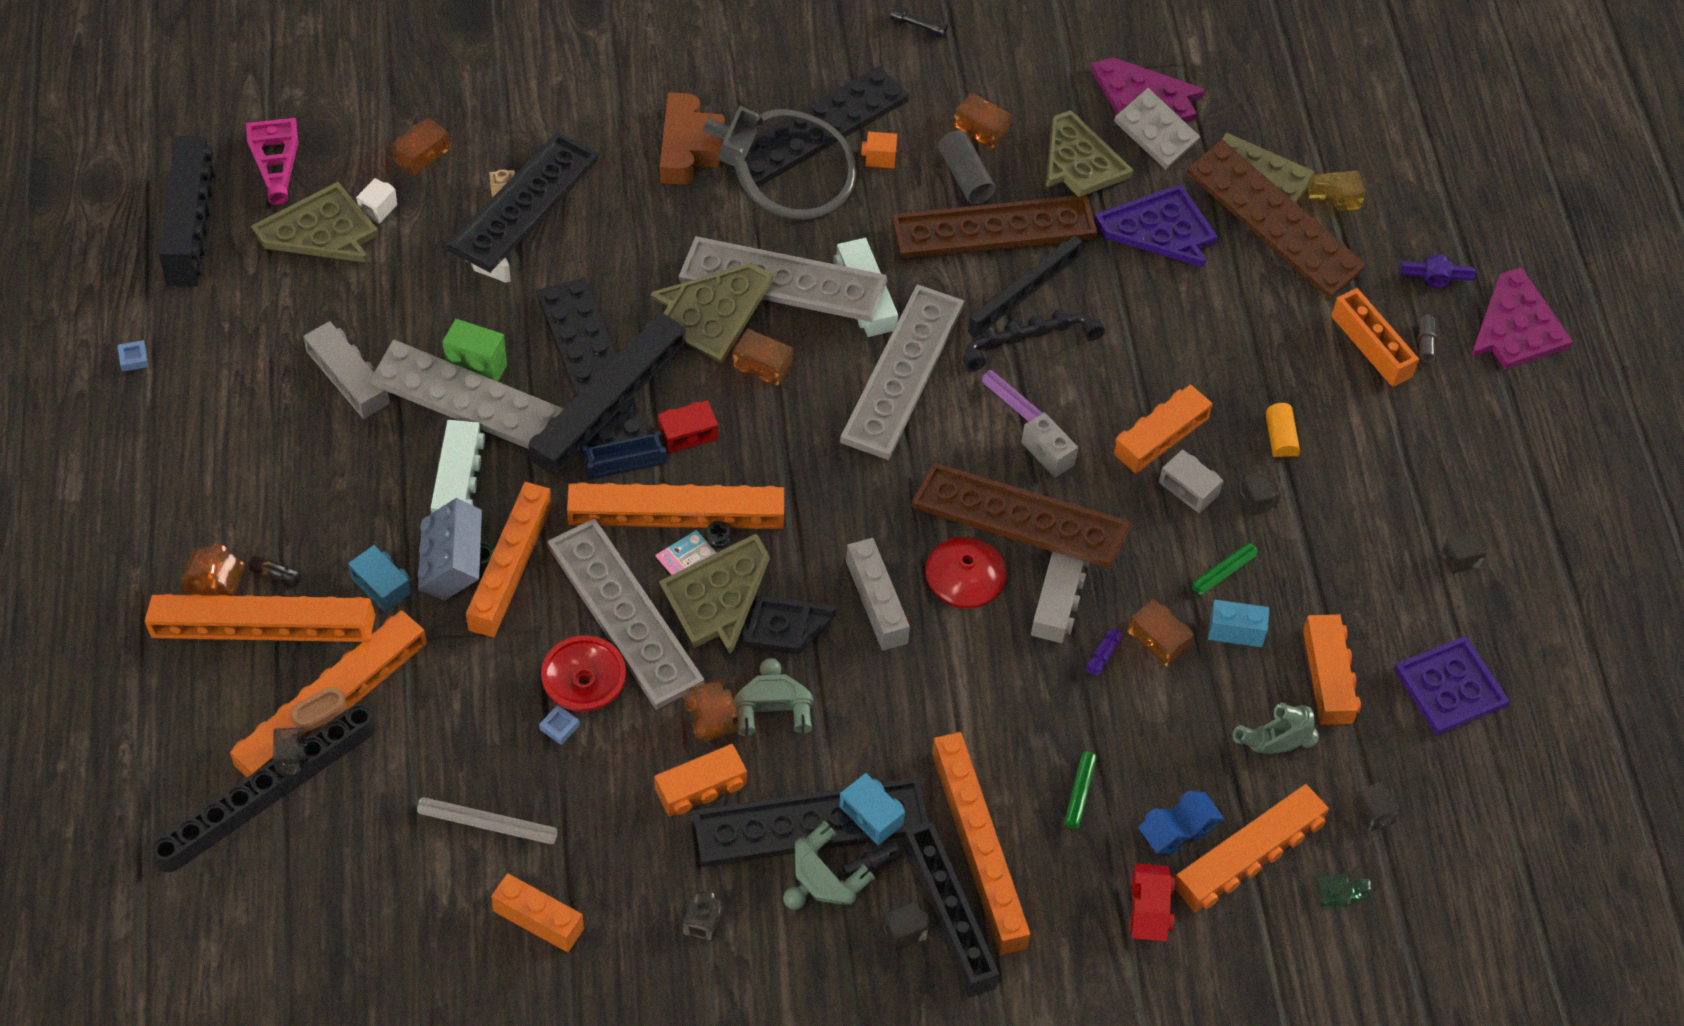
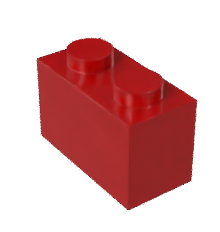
M708 400L700 403L694 402L688 406L669 409L658 414V430L661 433V438L668 454L718 440V423Z

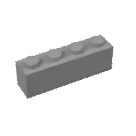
M329 321L303 336L306 352L363 419L390 404L388 391L370 385L371 377L375 372L373 366L368 361L364 362L358 348L354 344L350 345L347 342L346 335L341 328L336 329Z
M874 538L847 544L846 563L882 651L908 644L910 626Z
M1052 552L1034 617L1031 636L1063 643L1065 633L1071 634L1074 618H1070L1071 611L1077 612L1080 596L1076 595L1077 588L1083 589L1086 574L1081 572L1083 566H1089L1088 562Z

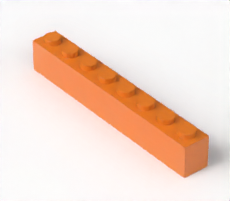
M584 482L569 484L568 525L580 526L595 518L600 526L707 528L714 521H723L730 528L784 529V487H749L747 485L738 487L721 485L696 486L693 484L675 486L667 484L642 485L638 483L616 485L613 483L588 484Z
M165 594L152 595L144 622L151 638L370 642L376 615L370 598Z
M402 610L395 616L387 618L383 626L371 634L370 642H362L354 650L346 652L336 665L324 670L319 679L313 684L305 686L290 703L282 705L273 717L268 721L260 723L250 736L237 742L233 750L230 751L234 766L246 777H249L330 722L331 720L311 731H300L292 723L291 711L294 706L326 688H337L345 696L346 707L344 711L355 705L427 644L425 630Z
M958 732L936 737L933 742L932 756L998 954L1001 956L1025 950L1028 948L1031 934L962 733Z

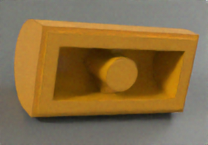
M1287 403L1271 405L1265 415L1273 457L1299 456L1300 448L1292 406Z

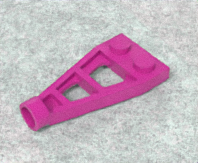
M296 118L246 123L248 147L267 188L268 201L272 205H283L288 201L287 188L299 143ZM285 144L282 154L266 156L262 150V146ZM283 164L282 173H268L267 166Z

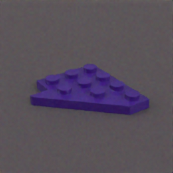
M1182 184L1094 215V222L1106 239L1199 267L1205 266L1206 259L1199 249L1215 244L1217 241V235Z

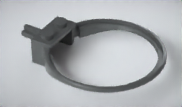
M739 106L730 127L710 118L705 122L704 132L724 140L718 160L734 166L738 180L747 195L760 207L774 215L794 220L820 218L839 208L853 190L856 180V162L849 144L834 127L815 116L789 109H773L758 115L754 111ZM780 118H801L821 125L831 132L841 143L846 153L848 175L842 191L832 201L812 209H792L768 199L756 186L750 175L747 162L744 161L758 131L756 128L758 125H764Z

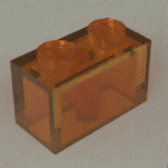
M971 93L955 109L954 126L978 139L981 143L994 148L1010 131L1012 115L978 95Z
M428 117L391 144L394 161L413 176L450 150L448 132Z
M747 329L733 350V366L742 372H748L760 377L765 382H771L779 386L793 364L794 348Z
M1154 599L1131 617L1127 631L1167 667L1190 648L1193 638L1190 628L1185 623L1179 622L1171 615L1166 606L1160 605Z

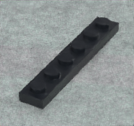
M1076 236L1067 242L1063 241L1057 250L1050 255H1045L1034 268H1028L1021 278L1015 282H1010L999 295L992 296L985 306L981 309H975L969 317L968 333L974 338L978 337L982 330L992 326L1079 258L1082 241Z

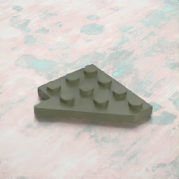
M1071 110L1053 117L1049 140L1047 187L1064 182L1078 197L1131 178L1134 170Z
M339 182L251 226L252 233L265 249L364 263L368 261V256L360 245L379 236L378 229Z
M750 263L653 291L651 297L668 306L664 311L665 315L686 327V345L723 363L775 277L772 273Z

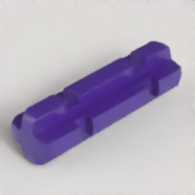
M1115 628L1108 630L1105 635L1106 637L1094 652V656L1087 663L1086 670L1088 673L1094 676L1099 675L1103 666L1106 665L1113 654L1115 647L1120 643L1122 633Z

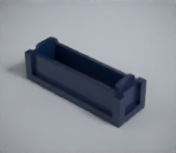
M655 431V434L589 448L588 446L582 447L583 461L589 480L667 464L665 447L662 448L660 431Z

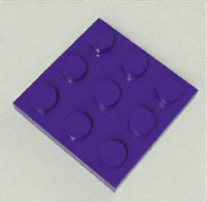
M1466 636L1395 664L1393 669L1436 736L1506 708L1510 702Z

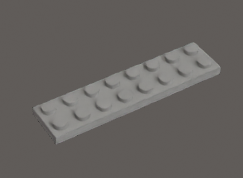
M695 236L679 274L680 283L753 263L772 273L775 277L762 300L868 322L873 320L887 283V276L884 274Z
M918 284L916 285L840 437V443L887 460L890 459L964 307V300Z
M394 339L371 377L370 385L456 420L479 422L481 430L529 449L528 444L531 438L536 434L539 435L545 429L548 421L553 417L556 418L563 410L559 406Z
M595 518L547 541L549 550L612 645L621 653L626 666L655 710L704 686V678Z

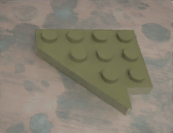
M1226 133L1223 137L1226 143L1297 204L1311 182L1315 171L1229 133Z
M757 533L659 581L664 594L694 648L719 636L728 653L733 652L770 560L768 552Z

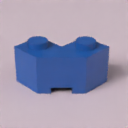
M1188 791L1178 799L1179 803L1173 809L1156 808L1146 814L1145 821L1138 828L1156 854H1173L1181 850V844L1184 841L1193 838L1196 842L1202 839L1224 820L1206 792Z

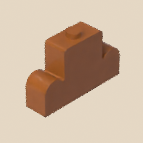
M668 92L660 160V183L687 184L694 178V166L721 167L722 161L718 160V156L724 140L704 132L703 128L708 118L724 124V115L700 113V101L693 94Z

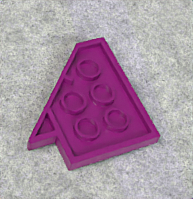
M1114 57L1091 64V71L1116 115L1149 88L1185 123L1196 119L1197 113L1190 101L1203 98L1205 93L1203 88Z

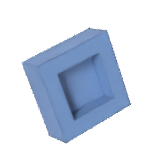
M144 340L118 345L122 372L149 367Z
M559 705L539 724L542 732L561 745L580 726L579 719Z

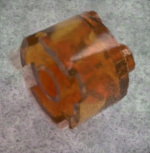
M213 544L211 548H194L181 578V589L187 595L234 596L243 575L245 563L227 553V548L222 545Z
M723 678L690 687L688 694L683 696L686 710L688 712L692 711L695 720L692 723V729L696 739L703 738L704 741L708 742L739 731V725H734L732 719L738 717L729 689L723 691L721 686L725 684Z

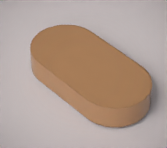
M326 688L295 705L291 711L294 727L300 731H311L340 715L346 707L343 692L337 688Z

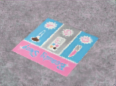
M695 530L655 556L669 573L673 575L716 552L702 535Z

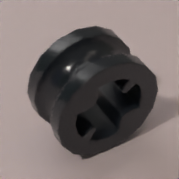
M723 521L710 523L707 527L708 544L714 548L727 546L730 542L729 525ZM719 531L722 537L718 538L715 532Z

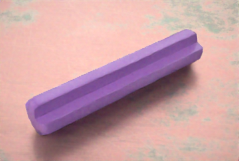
M992 370L987 371L983 375L982 382L1027 421H1031L1042 414L1040 410Z

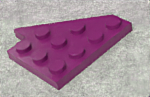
M1520 267L1499 275L1472 355L1474 357L1493 351L1503 368L1508 369L1568 349L1573 341L1523 268Z

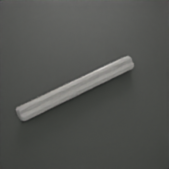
M425 797L420 798L417 806L418 813L547 844H554L558 834L555 827Z

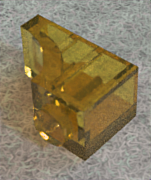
M1358 170L1311 175L1306 190L1309 199L1325 200L1333 204L1337 211L1361 209L1366 194Z

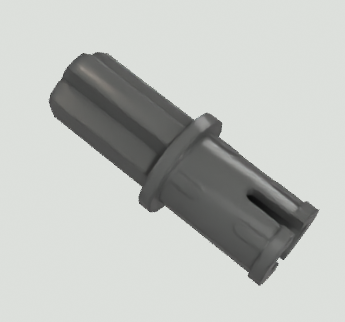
M1428 314L1420 318V329L1417 335V342L1419 343L1418 358L1423 363H1430L1435 360L1434 350L1435 343L1437 342L1435 318L1430 317Z

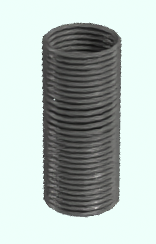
M955 130L941 138L938 149L967 201L971 204L987 201L993 196L996 186L967 134L962 130Z

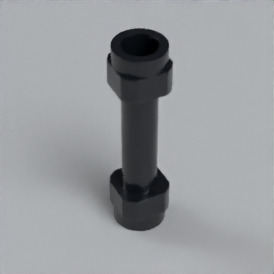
M895 6L890 17L895 23L902 25L903 22L932 31L931 35L944 38L948 29V24H945L943 21H929L907 13V9Z

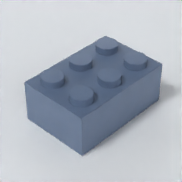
M455 498L422 519L420 525L421 543L419 547L418 590L445 601L479 580L481 509Z

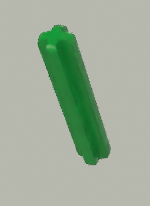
M1252 543L1245 544L1194 580L1192 589L1197 595H1203L1256 557L1257 548Z
M1085 751L1081 755L1064 822L1067 828H1079L1097 758L1094 753Z

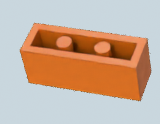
M730 744L655 775V791L669 817L675 814L681 815L687 813L696 805L711 803L720 795L728 792L734 793L742 789L744 785H747V770L734 745Z
M508 873L491 896L493 912L566 952L570 951L584 930L583 914Z

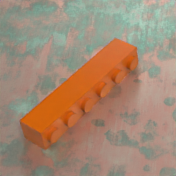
M524 482L466 612L468 631L495 637L551 510L550 488Z
M1307 784L1303 785L1179 872L1175 878L1176 892L1195 913L1203 907L1205 909L1210 908L1218 901V896L1225 891L1228 894L1233 892L1240 885V881L1246 876L1249 878L1254 877L1262 869L1263 864L1268 861L1273 863L1279 859L1284 853V849L1289 846L1292 848L1296 847L1311 830L1313 833L1320 830L1326 823L1325 817L1329 808Z

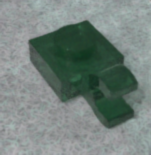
M1347 875L1318 876L1317 879L1320 907L1350 906L1351 898L1367 899L1369 898L1368 892H1371L1369 879H1359L1348 883Z

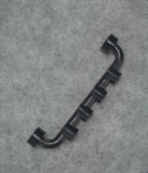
M1059 309L1052 314V319L1044 321L1040 315L1031 317L1028 320L1027 326L1020 327L1018 322L1011 321L1005 325V331L996 333L992 327L985 328L980 333V338L974 339L968 344L963 362L969 371H977L984 367L986 363L982 352L977 350L979 348L993 349L1002 342L1010 340V342L1016 343L1021 341L1023 337L1033 334L1036 337H1040L1048 330L1057 328L1063 331L1076 323L1083 324L1082 330L1086 338L1094 341L1104 335L1105 328L1099 319H1092L1090 316L1082 313L1067 315L1064 309Z

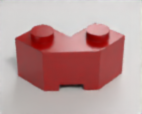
M1134 863L1131 882L1133 901L1129 927L1131 938L1167 941L1168 931L1173 932L1174 914H1170V896L1174 894L1175 877L1171 876L1169 866Z

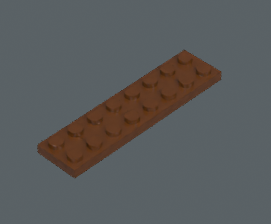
M1223 139L1188 168L1187 174L1330 300L1365 270L1366 264Z
M1087 194L1081 197L1076 195L892 214V225L900 259L1062 243L1063 241L1067 242L1074 236L1080 240L1096 239L1097 236Z
M933 463L911 502L912 508L1107 569L1111 568L1131 529V523L1128 520L938 463Z

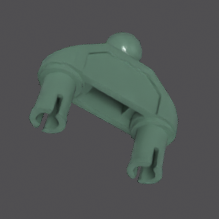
M765 659L760 665L761 676L755 677L744 686L733 699L732 707L737 713L739 735L745 736V725L748 726V736L755 734L754 712L793 710L794 731L802 733V723H804V733L812 730L810 709L814 705L812 694L788 675H780L782 668L776 659Z
M1285 703L1276 705L1274 709L1275 720L1268 724L1259 726L1256 729L1239 725L1233 731V740L1236 743L1249 745L1253 751L1263 754L1287 752L1299 746L1305 748L1313 747L1319 738V734L1314 728V716L1311 707L1304 705L1293 707Z
M825 821L806 838L799 837L795 841L796 879L801 885L799 887H790L785 891L783 901L789 909L796 910L803 907L806 902V895L808 894L815 901L851 905L856 901V894L875 879L873 874L868 872L867 867L862 864L848 879L839 881L817 856V851L833 836H836L832 828L829 829V825Z

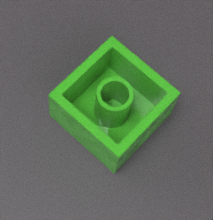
M455 319L442 342L445 360L498 382L507 367L504 334Z

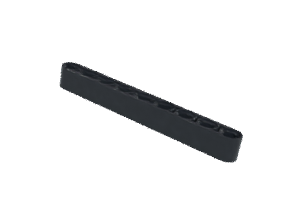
M362 704L350 707L159 837L152 846V852L159 869L167 873L180 869L370 738L375 730L370 708ZM361 720L365 721L362 724H355L356 722ZM337 736H341V737H342V738L339 739V740H332L334 737H337ZM314 752L318 753L316 756H308L309 754ZM288 769H295L293 772L285 773ZM265 785H271V786H270L269 788H267V789H260L261 787H263V786H265ZM240 802H247L245 805L236 806ZM223 818L220 822L212 823L214 819ZM198 835L193 840L187 839L189 836ZM167 852H173L168 857H162Z

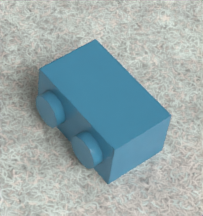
M375 545L348 563L351 579L384 612H387L411 594L409 586L411 580L406 571L402 568L398 569L390 555L385 551L381 552Z
M1214 600L1209 616L1208 640L1262 647L1268 631L1269 607Z
M867 773L840 793L839 807L877 845L881 844L904 825L905 810L903 805L897 799H892L885 792L883 785L877 779H872Z

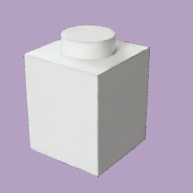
M376 178L356 197L360 209L370 220L378 224L397 206L395 188L389 183H383Z

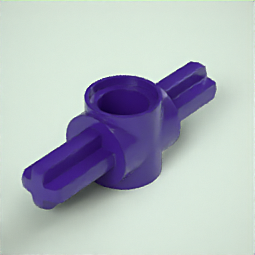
M1435 254L1425 259L1424 263L1401 262L1400 274L1423 277V281H1426L1430 287L1441 288L1450 283L1451 279L1474 280L1475 268L1452 265V261H1448L1446 256Z

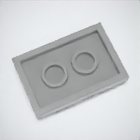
M1149 88L1116 115L1114 122L1165 170L1198 142L1200 138L1189 125Z

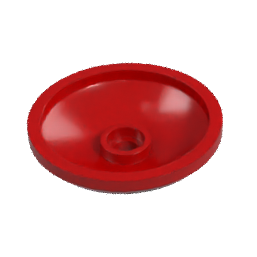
M971 537L952 538L939 544L929 555L925 569L926 581L933 594L948 605L965 609L978 608L996 599L1004 588L1007 574L1006 565L1000 553L990 544ZM964 561L971 562V564H965Z
M582 635L565 639L548 652L542 664L541 678L547 695L561 707L573 711H592L606 706L619 695L625 683L626 667L621 653L611 643L599 637ZM582 681H588V682H589V683L586 684V685L580 684Z

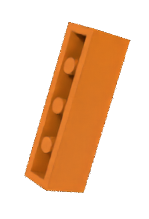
M1356 288L1337 297L1331 315L1332 318L1392 388L1412 378L1419 358L1362 292Z
M1191 384L1183 390H1177L1169 401L1165 404L1160 403L1149 416L1146 418L1141 417L1133 428L1129 431L1124 430L1117 436L1114 455L1137 474L1208 420L1213 403Z
M1340 614L1308 615L1303 632L1320 725L1353 724L1357 713L1361 711V701L1355 695L1356 675L1350 669L1352 653L1350 648L1347 649L1345 642L1347 641V627L1342 625Z

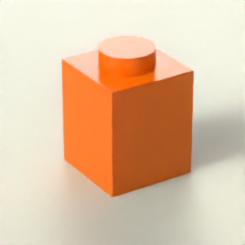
M868 132L867 141H862L861 156H866L865 166L895 169L897 134Z

